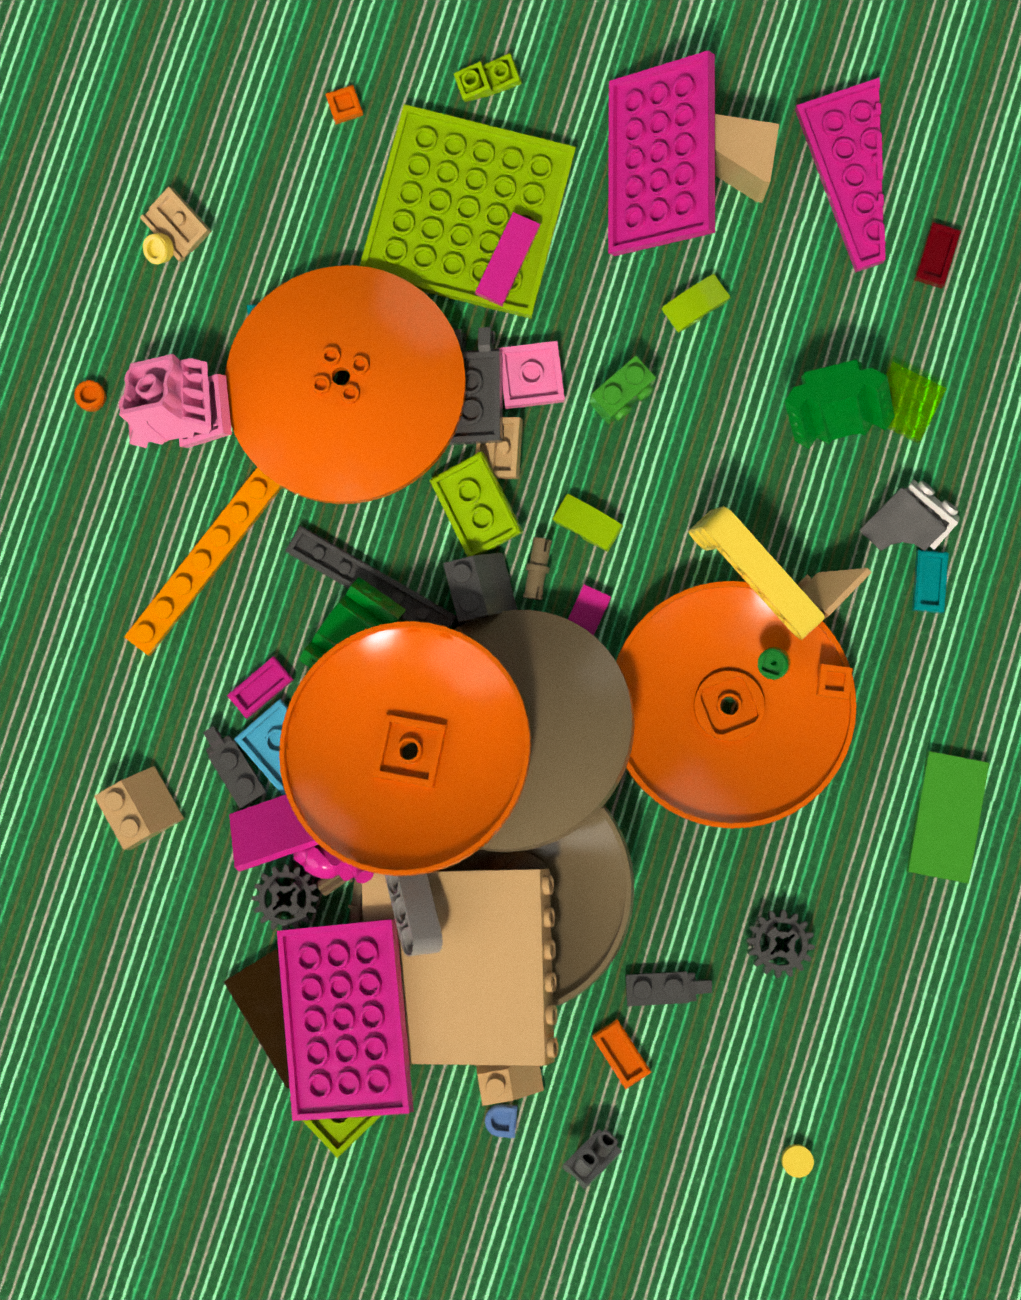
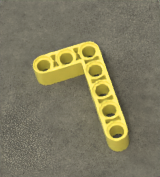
M725 506L710 510L688 531L692 539L702 549L706 551L717 549L783 624L800 640H803L825 619L819 608L735 514Z

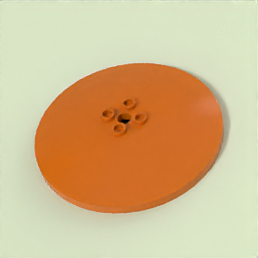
M354 265L325 267L306 272L290 279L269 293L255 306L237 332L230 349L225 372L231 426L241 447L252 462L268 478L286 490L307 499L332 504H356L380 499L402 490L424 475L438 461L454 437L460 423L466 395V372L461 348L452 326L436 303L419 288L399 276L375 268ZM342 370L349 372L350 379L346 384L338 385L334 383V376L337 372Z
M721 581L707 583L671 596L657 605L635 626L618 654L616 662L627 681L634 708V739L626 769L648 796L668 811L684 819L719 828H749L780 820L795 813L818 796L831 782L847 755L856 721V690L853 675L849 699L816 696L820 664L850 668L841 645L823 621L803 640L797 638L747 582ZM771 647L783 649L790 657V668L779 679H768L758 669L759 656ZM729 697L736 701L737 710L734 714L728 715L721 710L720 704L724 698Z

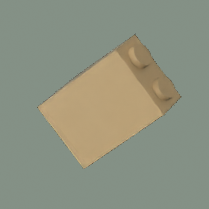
M715 114V176L754 201L762 203L771 182L779 124Z

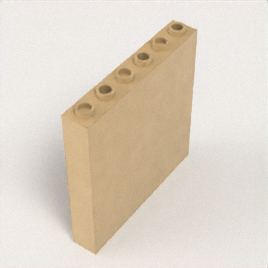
M550 869L434 871L427 873L442 933V949L438 953L408 957L403 952L398 933L409 1064L546 1066L554 1063L555 1057L558 1055V1040L554 1038V1025L557 1023L558 1012L556 1005H553V992L556 990L557 979L556 974L552 972V959L556 955V945L554 940H551V927L555 923V912L550 906V895L554 892V880L552 875H550ZM374 873L370 881L362 883L363 922L395 919L385 875Z

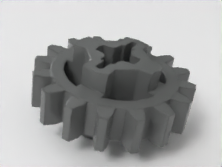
M289 864L284 865L283 872H280L277 866L272 867L273 875L270 876L263 873L261 877L265 881L264 884L257 883L254 886L260 891L259 895L252 896V900L259 901L260 906L254 909V912H263L264 916L260 922L272 921V930H275L279 924L282 925V930H289L290 924L295 929L301 928L300 920L308 924L311 922V919L307 914L309 912L317 913L318 911L312 905L313 902L320 900V896L313 895V890L318 888L317 884L310 885L308 883L312 877L311 874L301 876V867H297L294 872H291ZM289 877L296 881L291 885H283L277 879ZM296 888L290 898L292 904L287 903L277 908L283 898L280 894L281 891L287 893ZM268 889L272 893V904L269 907L266 902ZM304 889L306 892L305 907L300 903V893ZM282 911H289L295 918L282 919L277 917V915Z
M781 909L779 916L776 917L775 913L770 910L768 911L767 920L761 916L757 917L760 924L758 928L755 926L749 927L755 934L754 937L746 938L747 942L753 944V948L749 949L747 953L757 956L753 961L756 967L762 963L764 964L763 973L768 974L771 969H774V976L780 978L782 971H785L787 976L791 977L793 976L792 968L795 967L803 971L804 968L801 961H811L812 958L806 952L807 950L815 949V946L809 944L807 939L814 935L812 932H804L808 925L806 921L796 922L798 914L792 913L787 918L786 910ZM787 923L791 926L782 931L777 930L772 924ZM764 933L766 936V944L765 947L761 949L760 940L762 934ZM776 937L786 938L784 941L786 948L784 950L774 949L777 945ZM800 938V948L797 954L794 951L795 941ZM775 957H783L788 963L774 964L769 961Z

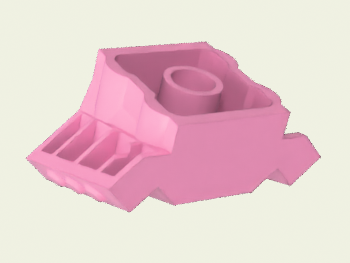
M169 354L130 364L129 370L124 377L126 384L124 394L119 401V416L128 422L130 444L147 448L148 442L163 445L168 440L178 438L192 439L194 432L209 435L211 430V410L207 362L192 358L179 360L174 354Z

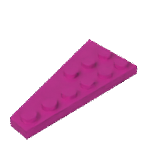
M880 77L798 104L795 108L855 273L882 264L886 260L885 224H883L884 194H882L883 158L882 133L880 132Z

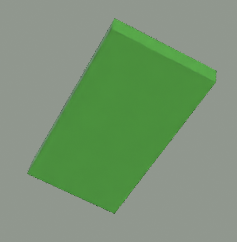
M927 751L906 872L969 884L989 769L988 762Z

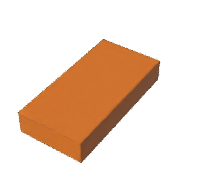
M615 1019L591 1035L625 1090L652 1073L618 1019Z

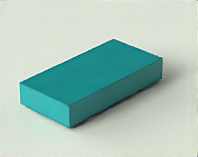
M916 551L912 611L944 613L948 552Z

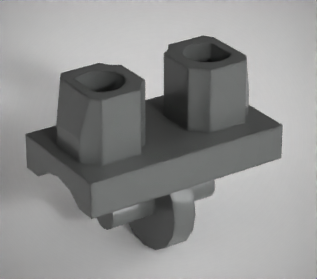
M598 1129L563 1164L562 1168L573 1175L585 1190L620 1155L622 1150L617 1147L618 1140L607 1130L602 1132Z

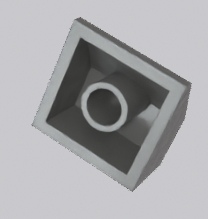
M503 553L473 555L443 563L459 626L470 621L501 613L502 611L517 610Z

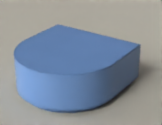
M495 1104L490 1107L485 1116L487 1130L497 1137L515 1138L517 1105Z

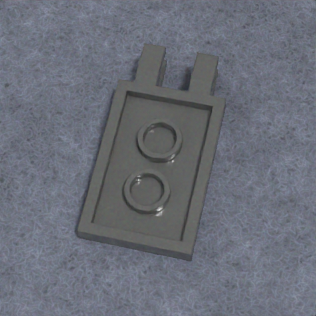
M490 327L478 328L479 350L466 351V334L462 333L461 329H454L464 359L466 395L460 423L449 445L503 442L502 353L499 349H495V332Z

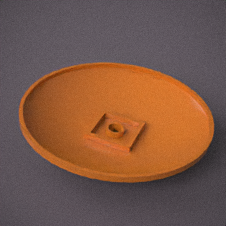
M416 621L393 622L371 627L351 635L326 652L307 672L292 696L283 721L279 751L280 771L284 790L297 819L307 833L331 855L354 867L376 874L390 876L427 874L454 865L475 853L501 829L510 817L523 791L529 771L531 734L525 704L516 684L503 665L486 648L461 632L445 626ZM415 743L418 747L417 756L411 760L404 759V747L407 744Z

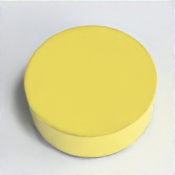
M155 233L145 238L143 252L151 263H166L173 256V244L167 235Z
M792 1144L783 1151L781 1164L790 1176L801 1178L811 1172L814 1159L811 1152L805 1146Z

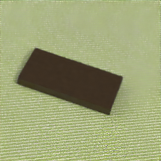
M277 948L225 980L224 984L288 1089L290 1086L279 953Z

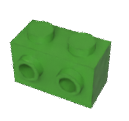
M634 356L590 395L589 404L608 425L615 419L620 421L632 410L630 406L638 399L642 402L655 390L653 386L656 377L637 356Z

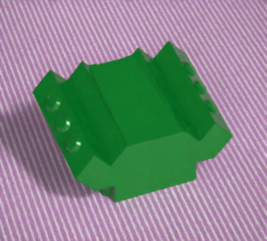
M857 359L804 372V375L801 377L803 385L793 387L784 400L794 440L807 449H810L817 438L830 445L832 440L854 434L866 436L873 424L886 431L895 417L887 375L874 368L863 370L862 363L857 361Z
M358 577L351 584L346 595L337 603L323 622L312 641L303 650L299 661L311 669L326 652L351 635L381 624L400 622L406 609Z

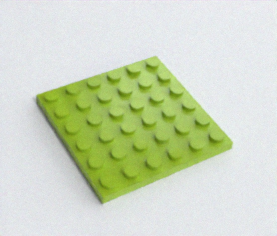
M403 104L360 266L383 270L399 276L426 293L532 319L576 147ZM514 212L539 223L540 229L503 307L475 295V291Z

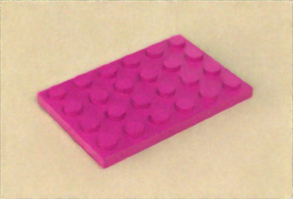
M710 51L701 52L609 81L608 253L618 256L715 233V54Z
M395 919L277 931L292 1121L409 1114L414 1112L398 933Z

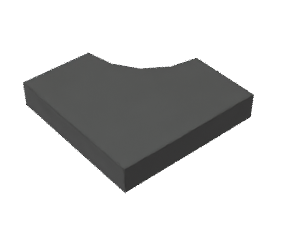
M902 486L859 531L880 551L892 544L902 542L915 544L925 551L947 530V526Z

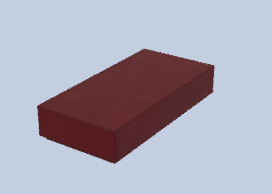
M932 222L914 277L915 281L941 289L945 286L961 230Z

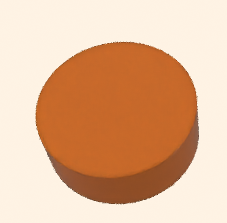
M86 380L76 387L74 398L83 410L94 412L104 406L106 392L98 382Z

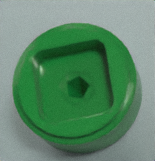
M778 647L766 649L758 658V669L768 679H779L790 668L789 655Z

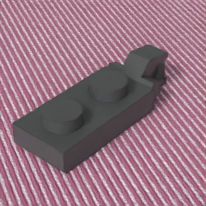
M212 726L203 732L211 745L206 749L209 755L208 758L240 809L267 793V790L236 741L232 740L230 735L223 738L216 726Z
M687 971L625 974L627 1006L689 1003L697 1001L696 994L712 993V980H695V973H687Z

